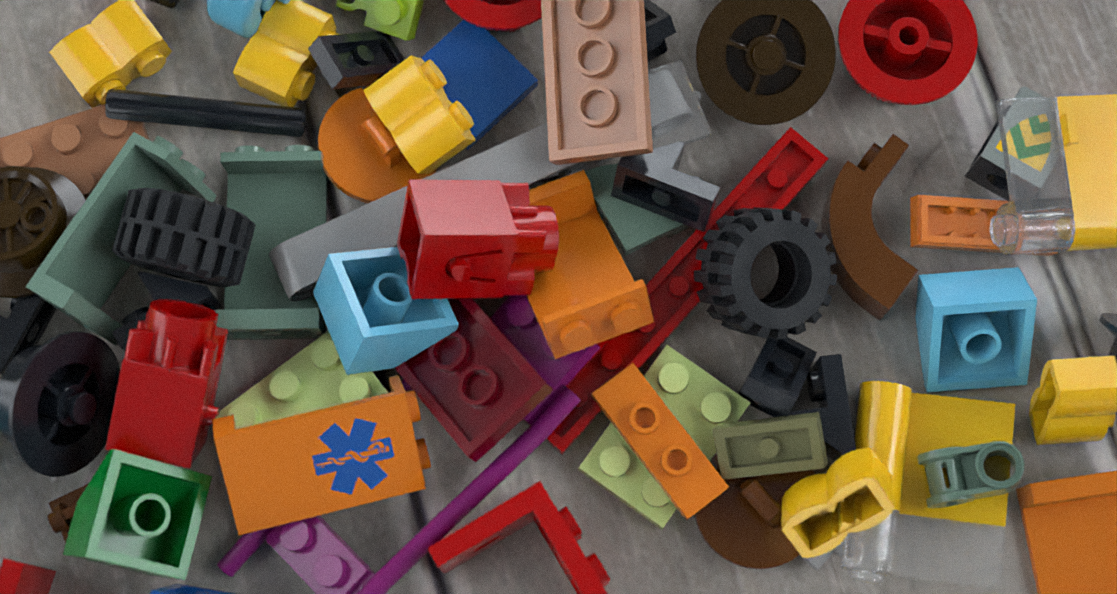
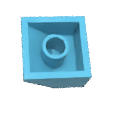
M398 247L328 254L313 291L346 375L395 368L452 334L459 326L447 299H411L407 284L406 263L404 259L400 258Z
M1019 267L918 275L915 319L924 387L927 393L1027 385L1037 298Z

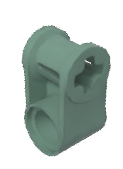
M994 441L967 447L941 448L924 452L917 456L918 464L925 467L930 497L926 499L927 508L950 507L968 503L975 499L1004 495L1013 491L1018 486L1024 472V459L1021 452L1014 445L1005 441ZM1002 456L1011 462L1014 468V475L1005 481H995L985 473L983 464L988 458ZM942 468L946 469L950 488L945 486Z

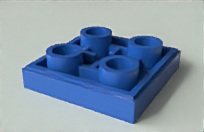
M462 20L421 57L424 62L430 59L437 65L447 81V84L442 88L451 103L459 101L474 121V126L470 130L476 141L465 148L467 151L538 86V79L485 28L475 26L465 20Z

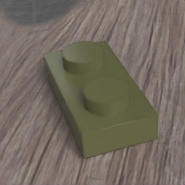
M819 412L716 424L713 428L720 475L724 480L823 469L828 463Z

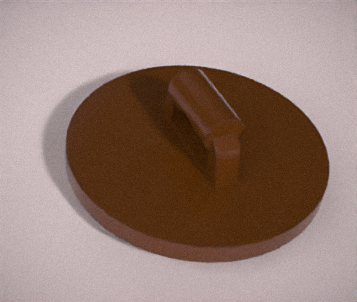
M716 453L710 460V463L720 474ZM805 470L725 479L724 481L729 488L694 515L700 534L716 554L740 567L770 569L792 561L800 554L782 531V497L796 482L815 475L814 471Z

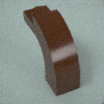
M892 134L883 147L874 142L857 166L847 160L827 196L821 224V233H825L830 240V243L825 247L826 252L835 253L836 264L830 265V270L833 274H837L836 281L855 303L879 321L890 310L918 272V269L895 254L883 243L875 230L872 220V203L876 191L909 147L906 142Z

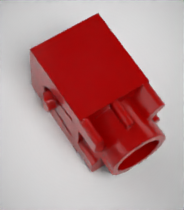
M408 180L397 246L400 258L404 259L406 263L407 284L411 299L503 298L506 295H531L535 281L534 272H550L553 270L558 255L559 231L553 208L548 205H529L528 183L500 182V180Z
M158 299L150 302L145 320H138L137 329L129 330L105 450L115 449L190 469L207 441L209 426L212 424V420L217 418L220 410L219 407L214 406L229 330L216 326L218 314L214 310L182 300Z

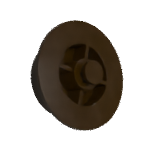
M722 0L707 16L700 30L696 45L698 76L711 101L729 116L754 125L781 124L793 120L811 109L826 91L832 79L836 62V45L833 31L826 16L812 0Z
M8 166L0 168V297L19 298L35 294L26 288V285L86 201L77 186L57 172L37 167Z

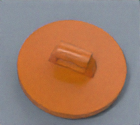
M358 88L340 97L326 112L319 129L318 151L323 153V170L331 182L351 198L364 203H370L406 187L408 180H421L436 173L437 169L429 175L418 174L397 146L391 132L370 105L363 91L365 89Z

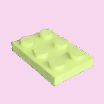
M327 331L220 410L217 418L233 415L236 428L239 429L385 394L388 391L372 371L346 375L330 333Z
M669 345L664 347L644 375L645 379L709 461L716 453L713 428L716 424L738 422L751 403ZM610 423L581 463L578 471L662 530L677 508L614 425Z

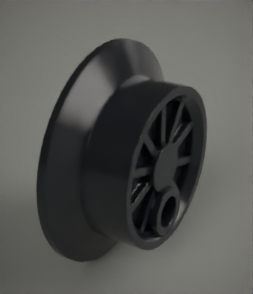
M70 331L56 335L42 345H35L23 350L9 363L0 379V430L12 442L13 448L20 460L29 469L38 474L49 477H63L73 474L91 463L107 443L121 369L114 352L101 338L81 331Z

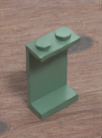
M133 132L26 285V288L81 326L116 346L118 342L112 332L122 325L100 309L131 265L112 252L128 191L148 187L180 193L184 189L201 199L213 202L217 195L202 182L206 174L190 162L180 159L183 152L168 140L156 136L152 142Z
M245 145L235 148V152H220V162L228 174L227 207L244 214L256 226L240 285L224 287V310H216L218 314L216 326L229 330L227 340L319 338L326 332V323L315 296L300 301H290L269 258V252L284 241L327 222L328 176L323 170L322 151H315V148L308 145H290L285 148V151H265L264 148L259 146Z

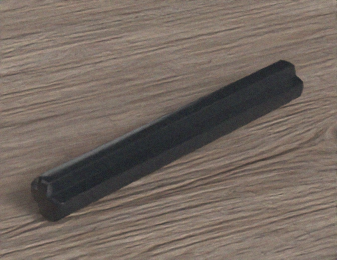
M118 89L109 90L105 101L106 116L110 119L292 137L303 136L305 130V110L297 107Z

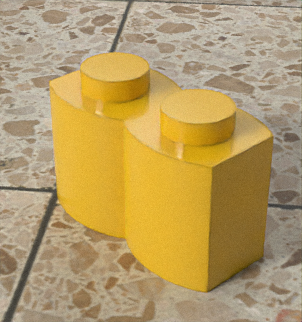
M119 0L103 10L90 24L75 30L63 38L49 53L82 98L94 108L105 104L106 95L109 90H126L125 87L133 79L140 76L149 77L157 73L165 65L166 58L172 53V50L134 0Z
M276 0L271 9L265 12L257 32L249 40L235 65L233 74L239 86L280 106L294 107L298 100H306L314 87L316 76L313 74V71L318 66L308 48L318 36L339 35L336 33L337 28L333 15L301 0H290L288 4Z
M411 55L363 91L370 105L391 132L397 146L418 174L429 175L476 141L470 130L474 126V121L459 101L451 103L442 88L447 84V81L437 65L430 59L424 62L421 58Z
M1115 356L1053 359L1046 362L1041 374L1040 388L1034 391L1029 407V417L1037 445L1101 441L1105 437L1108 428L1113 427L1115 423V413L1117 412V362Z
M872 448L857 449L841 456L829 467L825 474H815L803 478L785 492L782 497L783 533L802 558L817 557L833 550L842 543L848 533L870 529L884 521L895 508L891 474Z

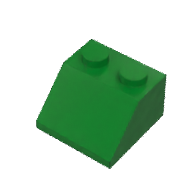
M110 449L77 501L63 555L155 577L186 580L212 476Z

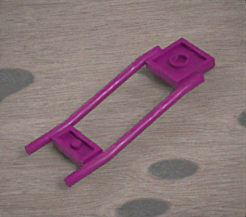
M510 295L491 316V319L552 387L553 391L523 418L530 426L381 569L375 573L320 515L243 534L217 563L218 567L225 574L233 577L256 550L267 541L315 594H386L429 552L428 547L442 540L536 450L577 406L581 399L568 389L566 385L600 347L595 344L581 351L554 359L526 295ZM402 379L401 382L405 392L412 391L407 382Z

